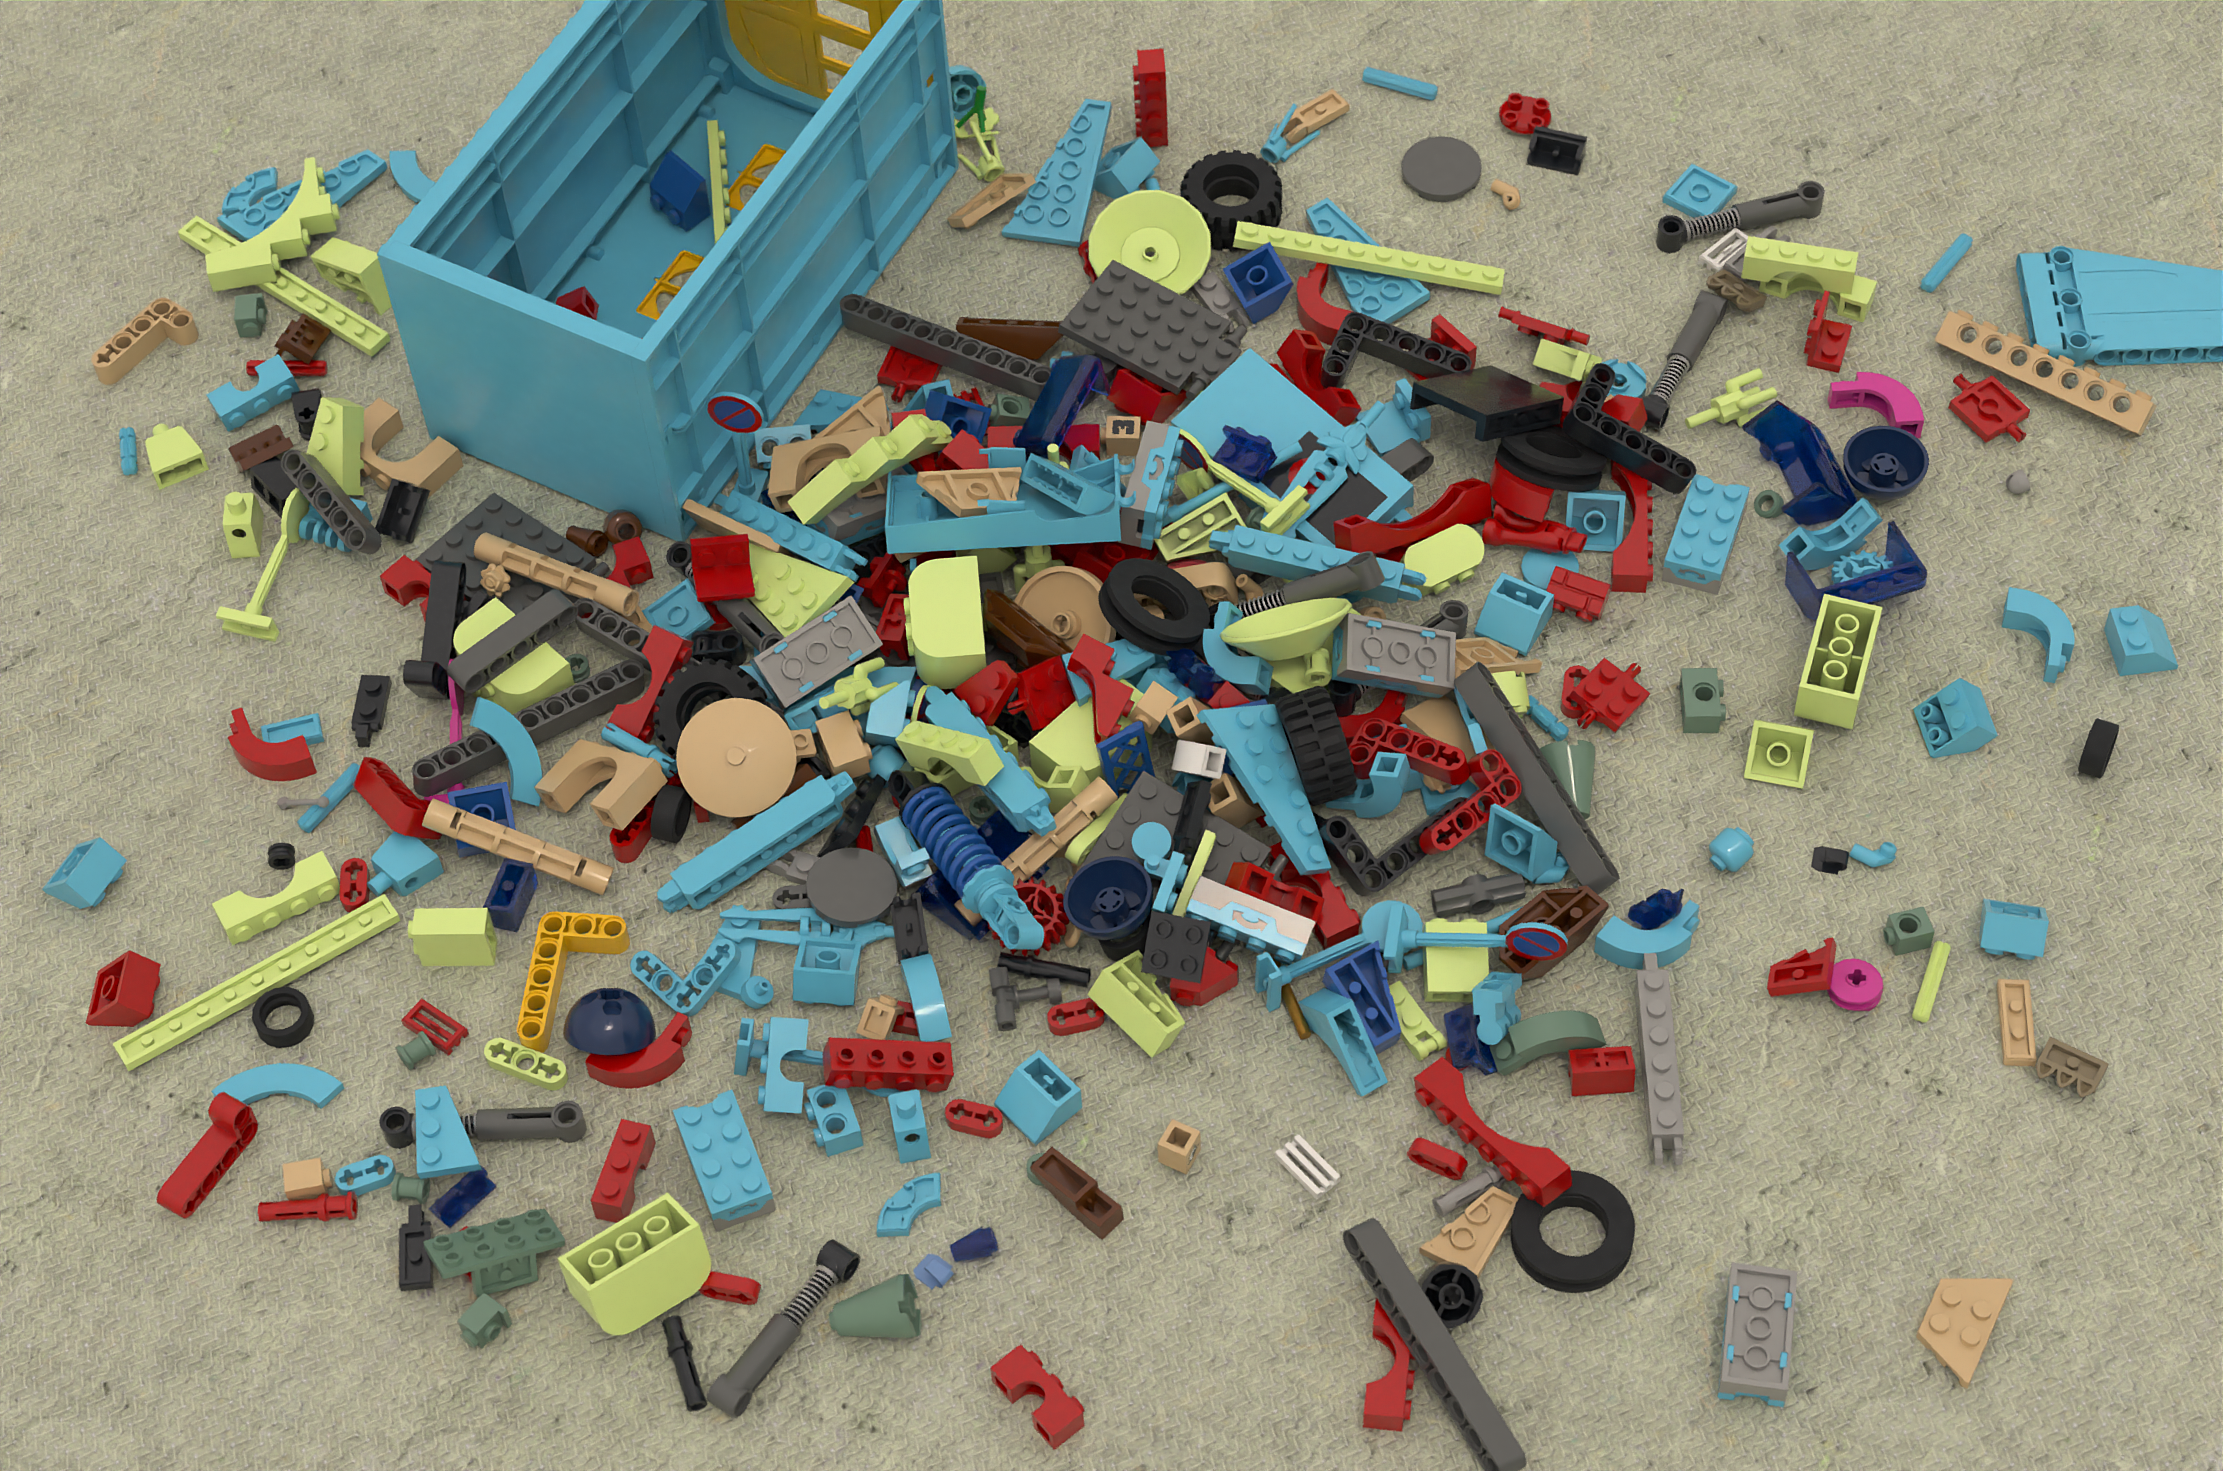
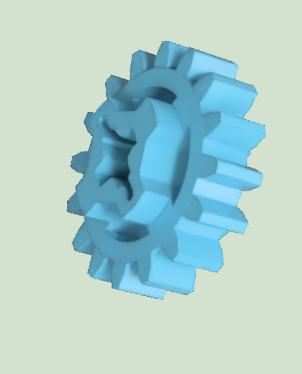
M1862 550L1858 555L1852 551L1850 552V557L1841 555L1840 561H1834L1833 587L1840 588L1841 594L1850 592V597L1852 598L1854 596H1861L1862 599H1865L1868 594L1875 598L1877 597V592L1885 594L1887 593V587L1892 588L1893 581H1895L1893 561H1887L1886 555L1877 557V552L1875 551L1866 553L1865 550Z

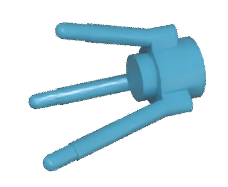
M1295 103L1292 104L1278 129V123L1275 124L1266 143L1260 150L1262 157L1268 162L1277 163L1279 159L1285 162L1291 154L1320 134V131L1316 130L1286 150L1287 142L1280 135L1297 108Z

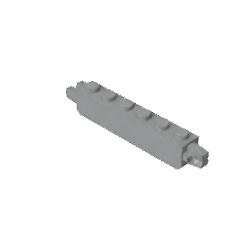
M1644 953L1643 970H1637L1635 1005L1649 1150H1653L1654 1166L1662 1165L1664 1161L1662 1150L1673 1149L1672 1158L1674 1165H1682L1684 1128L1668 970H1658L1656 953Z

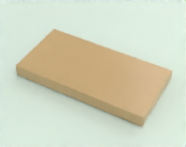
M687 499L682 507L700 527L719 536L748 534L750 544L795 558L784 547L773 542L770 536L691 499Z
M1445 695L1440 698L1432 697L1402 713L1400 721L1403 724L1406 723L1410 730L1461 749L1465 754L1467 763L1472 756L1476 755L1459 707ZM1480 726L1487 750H1496ZM1483 759V766L1489 771V764ZM1469 776L1468 780L1478 787L1472 777Z

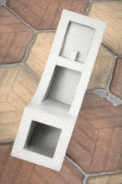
M1178 740L1172 770L1211 779H1220L1221 775L1224 774L1222 769L1227 749Z

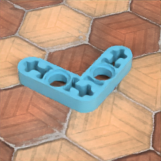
M728 939L717 940L685 979H682L659 957L649 951L637 952L631 960L630 967L633 974L672 1009L691 1017L701 1010L737 966L741 959V950L738 945ZM723 949L728 950L730 954L728 959L723 958L724 956L721 954ZM644 961H647L649 966L656 970L654 975L644 970L642 966ZM713 961L721 967L720 970L712 966L711 963ZM706 970H711L713 974L711 982L705 986L701 985V974ZM666 976H671L673 980L671 988L667 991H661V980ZM694 986L702 992L698 994L691 987ZM685 996L688 997L689 1001L691 1002L690 1006L688 1007L685 1006L684 1002L682 1001Z

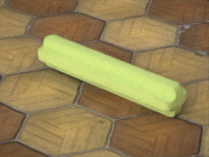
M1942 941L1934 943L1912 1014L1913 1019L1925 1023L1929 1020L1951 949L1948 943H1943Z

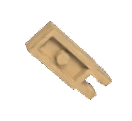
M1331 89L1296 109L1282 134L1289 132L1287 140L1291 144L1297 143L1306 134H1310L1348 112L1349 103L1334 89Z

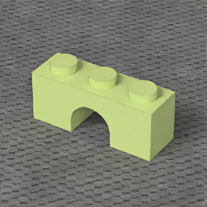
M1056 766L1048 782L1038 778L1031 767H1019L1022 771L1026 769L1031 774L1038 789L1042 787L1047 792L1051 803L1048 804L1050 813H1058L1091 783L1082 766Z

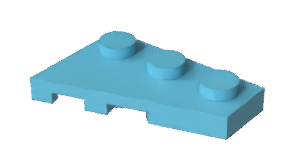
M820 389L792 426L810 424V430L816 429L817 433H820L860 401L862 397Z
M1126 639L1106 643L1107 646L1115 649L1112 660L1116 664L1109 677L1117 681L1128 679L1155 663L1154 653L1141 649ZM1072 653L1061 655L1062 663L1080 707L1088 702V698L1092 696L1091 691L1082 678L1067 670Z
M725 919L720 928L760 930L762 920ZM717 933L708 950L717 940L727 938ZM744 938L740 943L732 941L740 948L741 959L716 990L717 992L743 1001L741 987L753 976V963L759 940ZM722 950L723 958L728 959L730 956L728 950ZM714 961L711 963L712 966L720 970L721 967ZM706 970L701 974V985L705 986L711 982L713 978L711 970Z
M447 1086L415 1090L417 1175L419 1178L424 1179L482 1170Z

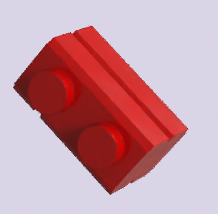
M1555 566L1546 591L1554 594V611L1564 613L1565 609L1576 612V618L1591 623L1593 619L1600 621L1611 592V584Z

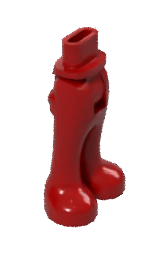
M1497 502L1494 509V519L1488 518L1484 524L1482 540L1484 544L1495 547L1515 545L1538 549L1547 554L1562 551V554L1567 555L1570 551L1575 553L1582 552L1587 542V534L1578 533L1576 528L1568 527L1556 521L1543 520L1541 523L1519 517L1513 511Z

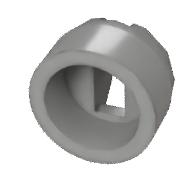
M2022 469L2013 472L2006 479L2008 490L2014 494H2021L2030 490L2028 478Z

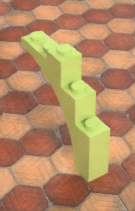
M315 157L304 159V174L300 189L291 205L278 220L260 234L241 244L218 252L205 254L207 276L213 292L277 281L276 270L281 269L280 260L307 256L306 245L311 244L310 235L337 231L336 220L340 219L339 207L337 203H332L330 193H326L325 186H321V183H325L323 167L317 166Z
M923 414L909 415L888 435L872 437L851 457L832 461L794 495L788 503L804 525L816 524L852 495L883 475L914 459L943 450L953 440L950 436L951 430L940 420L931 421Z

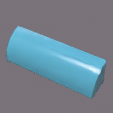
M1033 453L1030 454L1020 477V480L1076 512L1086 515L1103 511L1115 497L1114 494L1062 465Z

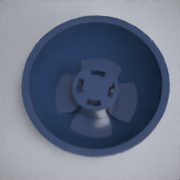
M1872 426L1857 432L1849 439L1844 448L1843 465L1848 480L1861 494L1874 500L1892 501L1907 496L1921 484L1928 470L1929 457L1922 442L1913 434L1892 426Z
M1121 856L1100 858L1082 867L1071 878L1064 893V910L1070 922L1085 935L1099 940L1120 939L1136 931L1148 917L1153 902V886L1149 874L1138 862Z
M598 988L580 997L571 1007L565 1019L563 1035L570 1045L579 1050L600 1055H621L639 1051L650 1045L655 1039L656 1028L651 1011L637 995L622 988Z

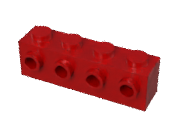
M1164 49L1137 50V65L1133 66V80L1138 82V84H1133L1134 100H1139V103H1134L1135 119H1140V121H1135L1136 137H1141L1149 147L1168 146Z
M829 1037L822 1053L825 1086H835L840 1089L866 1087L870 1090L893 1088L899 1091L918 1089L940 1092L947 1091L954 1076L951 1043Z

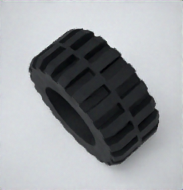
M1226 150L1218 151L1216 155L1211 153L1204 156L1202 161H1196L1183 176L1184 179L1181 181L1180 197H1183L1201 212L1211 233V246H1214L1215 250L1229 249V252H1234L1239 249L1233 247L1238 221L1274 228L1278 227L1281 222V179L1273 166H1269V163L1261 157L1259 159L1256 158V155L1247 152V154H1243L1241 150H1233V152L1227 153ZM1227 195L1242 196L1250 200L1238 206H1223L1213 202V200Z
M711 658L702 659V664L700 665L695 661L686 664L687 670L684 672L680 669L676 670L672 674L675 679L671 683L665 681L661 687L665 692L662 697L657 696L655 705L659 707V712L653 713V722L659 726L655 729L657 738L663 742L662 747L676 760L678 742L685 726L690 721L691 713L696 704L709 694L725 692L732 698L754 700L771 708V705L766 701L768 697L766 692L751 675L728 661L719 659L715 662Z
M1315 686L1280 697L1275 706L1309 804L1317 806L1352 795L1357 789L1354 767L1341 723L1326 688Z

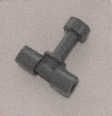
M996 967L989 970L992 995L996 996L997 999L995 1013L999 1031H1010L1017 1028L1014 1010L1020 1009V1002L1049 998L1050 1004L1062 1002L1059 978L1046 979L1047 986L1017 990L1016 985H1010L1007 967Z

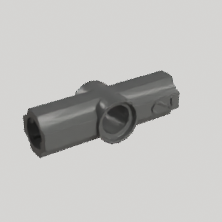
M1514 872L1487 878L1482 874L1472 875L1464 879L1459 885L1431 890L1430 896L1435 915L1442 917L1464 911H1470V913L1476 915L1484 914L1492 910L1497 904L1524 899L1526 891L1522 874Z

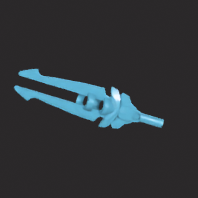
M1376 401L1360 421L1344 428L1334 427L1328 432L1329 436H1322L1316 441V443L1325 447L1326 450L1313 451L1280 499L1282 501L1298 485L1304 487L1309 481L1317 488V491L1307 501L1311 508L1282 536L1296 537L1295 528L1327 500L1348 478L1345 470L1347 465L1355 475L1360 468L1359 461H1363L1367 455L1365 447L1366 434L1369 427L1384 411L1385 405ZM1331 457L1335 459L1338 463V466L1332 465L1329 462L1328 458ZM1316 472L1322 473L1326 479L1324 481L1316 476ZM1265 511L1263 514V518H1265L1268 515V513H1266Z
M743 905L720 913V918L800 922L799 931L718 929L720 935L737 943H740L744 938L799 946L802 936L861 941L862 950L867 944L885 939V937L895 938L893 926L885 925V923L878 922L877 920L860 924L858 928L833 925V933H831V923L820 918L815 913L814 908L748 911ZM809 923H811V932H809Z

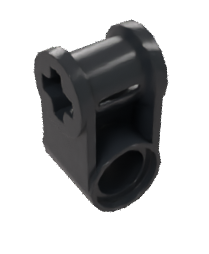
M320 388L291 393L294 416L299 425V432L301 437L307 441H310L322 397Z
M736 630L697 631L691 637V641L694 642L691 657L699 662L702 661L703 657L704 659L711 658L715 662L719 659L725 660L737 666L742 665L746 661L747 654L741 634Z

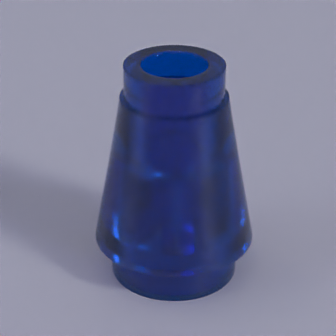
M981 1226L949 1245L956 1263L993 1256V1252L999 1251V1246L991 1226L987 1228Z

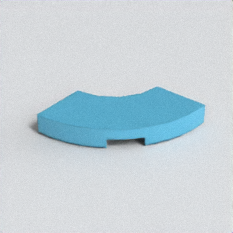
M276 167L254 172L246 176L245 181L236 188L232 187L223 201L222 214H226L228 217L239 212V207L245 204L252 206L263 196L276 191L278 180Z
M940 1173L927 1174L908 1181L891 1199L886 1201L878 1218L877 1237L909 1236L911 1225L918 1215L927 1209L941 1206Z

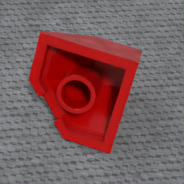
M1207 946L1201 983L1171 978V1001H1176V1003L1182 1006H1202L1238 985V965L1230 960L1223 963L1215 957L1216 951Z

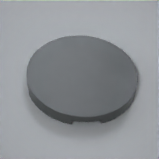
M1437 136L1423 139L1412 145L1402 160V178L1404 183L1419 193V197L1431 201L1446 202L1457 200L1459 196L1471 189H1475L1481 178L1482 164L1478 153L1466 142L1452 137Z
M842 848L825 854L814 863L807 876L806 894L810 904L815 909V913L823 920L840 927L858 928L860 924L869 923L876 919L880 920L891 910L893 899L897 897V878L891 865L880 855L861 848Z

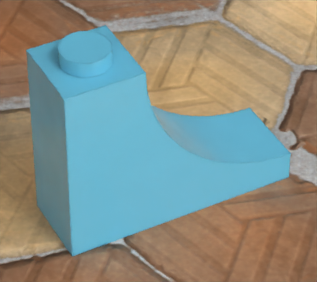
M1323 988L1298 1002L1309 1029L1315 1032L1332 1050L1347 1073L1357 1095L1362 1097L1388 1082L1353 1000Z

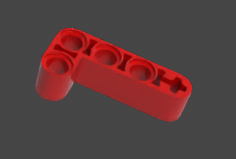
M1380 718L1366 720L1348 747L1354 773L1358 779L1370 778L1369 774L1377 752L1406 754L1410 769L1451 785H1461L1470 776L1469 765L1461 749Z
M1488 749L1471 757L1468 762L1470 776L1479 789L1421 834L1419 839L1420 847L1426 854L1437 855L1452 849L1489 820L1491 805L1495 803L1505 808L1519 797L1522 790L1520 780L1498 751ZM1483 759L1488 762L1489 771L1484 768ZM1500 784L1505 787L1506 796L1501 792ZM1479 800L1485 806L1484 812H1482L1478 806ZM1457 817L1462 820L1463 829L1457 825ZM1444 833L1446 836L1437 842L1436 839L1439 837V834Z
M669 770L674 776L671 778L666 777L668 780L666 784L676 786V779L680 778L679 774ZM651 799L622 831L615 828L612 829L609 837L613 854L617 861L621 863L635 861L651 839V817L656 799Z
M364 757L353 786L393 831L405 836L434 840L441 839V833L422 826L424 816L431 801L418 799L383 761L372 757Z
M225 1092L219 1093L209 1106L208 1113L213 1124L163 1184L157 1195L156 1200L160 1206L183 1219L190 1217L250 1144L258 1130V1122L251 1107Z

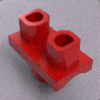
M886 552L884 557H874L870 563L872 576L870 578L861 577L857 586L864 588L861 596L870 598L875 607L882 608L890 593L894 590L902 591L906 588L908 584L904 576L906 569L899 563L894 554Z

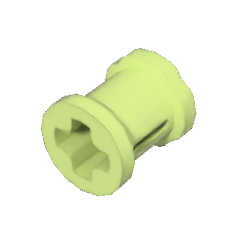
M1319 648L1303 655V661L1306 663L1307 670L1304 674V682L1309 686H1324L1330 681V673L1327 670L1329 652L1324 648Z

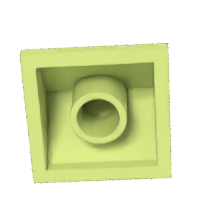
M1754 719L1744 778L1803 789L1814 730Z

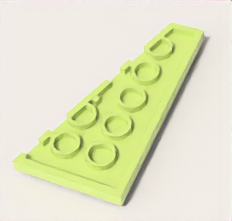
M749 543L750 567L755 588V596L749 597V599L784 637H787L829 610L854 583L847 576Z

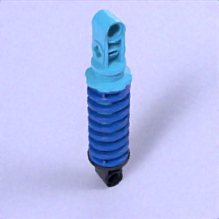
M893 771L888 780V788L890 794L901 805L899 809L901 823L911 830L921 847L926 848L929 857L934 861L936 867L941 870L951 887L957 892L965 908L970 909L973 913H979L983 919L987 920L990 927L999 935L1008 949H1039L1044 941L1043 927L1027 909L1026 904L1018 897V892L1013 887L1015 879L1013 873L1002 865L999 857L994 855L992 848L986 844L985 839L979 835L976 827L971 825L969 818L956 805L947 787L941 783H931L923 772Z

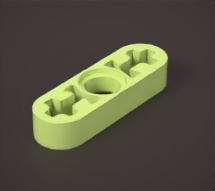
M504 1038L492 1039L485 1045L484 1055L488 1065L493 1069L548 1090L561 1089L568 1081L565 1064L559 1059ZM501 1050H504L505 1056L499 1054L496 1058H494V1052L500 1053ZM526 1058L534 1060V1065L530 1069L522 1070L518 1068L521 1060ZM557 1070L559 1076L553 1075L549 1079L547 1073L553 1074Z

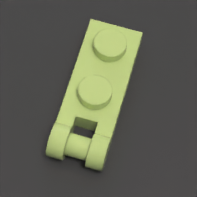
M1399 980L1390 985V993L1393 996L1401 1028L1400 1037L1418 1061H1422L1433 1050L1440 1051L1446 1048L1447 1042L1443 1034L1436 1030ZM1423 1037H1426L1428 1039L1424 1042L1419 1041V1039Z

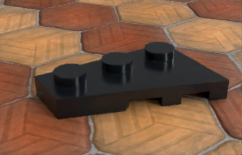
M879 774L874 776L869 782L865 779L859 784L854 792L856 797L846 807L844 815L817 854V857L821 858L829 852L846 848L858 837L887 782Z

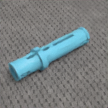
M613 723L607 724V727L612 730L606 727L603 728L601 733L603 740L608 741L625 752H634L642 757L656 759L661 764L662 772L666 777L671 778L674 776L669 770L674 773L678 772L677 761L662 753L658 746L648 745Z

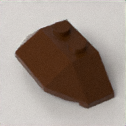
M959 317L956 323V330L959 333L1032 361L1039 359L1064 336L1058 332L1062 321Z
M987 588L984 593V619L988 632L997 640L996 645L1008 653L1012 652L1017 656L1016 661L1021 666L1027 669L1060 655L1062 660L1061 655L1074 651L1002 591Z
M1587 885L1578 886V888L1543 890L1499 926V935H1506L1512 926L1520 923H1543L1556 927L1565 934L1568 939L1567 951L1556 959L1539 961L1518 956L1510 951L1508 947H1499V960L1512 972L1522 973V979L1543 977L1586 941L1609 908V904Z

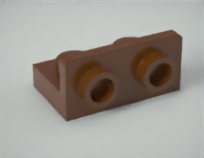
M303 313L297 322L293 319L291 320L285 332L277 340L274 346L278 348L276 355L279 354L282 357L285 351H287L295 358L309 364L329 336L331 330Z
M274 425L229 447L228 450L241 473L293 448L294 445L289 437L285 438L280 426Z

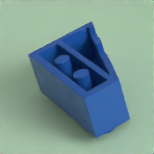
M1377 940L1325 969L1322 980L1326 989L1353 1000L1376 1055L1396 1045L1401 1035L1393 996L1390 993L1387 973L1383 966L1380 945Z

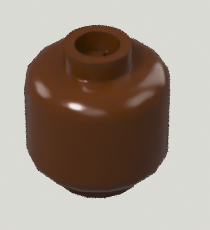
M624 509L614 510L604 520L603 533L608 541L615 545L638 536L641 538L642 524L639 518L630 511Z

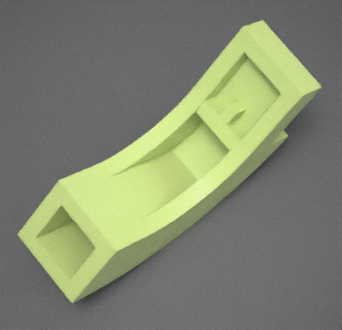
M1541 338L1533 365L1584 381L1593 366L1601 363L1603 358Z

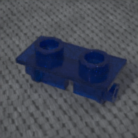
M1182 648L1166 652L1172 658L1167 664L1169 672L1174 673L1176 678L1183 684H1188V688L1199 698L1209 699L1214 693L1212 689L1214 684L1224 683V680L1215 673V670L1200 661L1193 651Z
M1668 889L1658 890L1653 895L1647 897L1646 902L1642 900L1632 905L1628 912L1629 919L1642 925L1641 930L1658 928L1661 924L1676 918L1680 914L1683 907L1681 901L1684 889H1680L1675 893Z
M482 1166V1170L470 1171L440 1199L437 1198L435 1203L428 1208L449 1229L497 1187L487 1177L488 1173Z

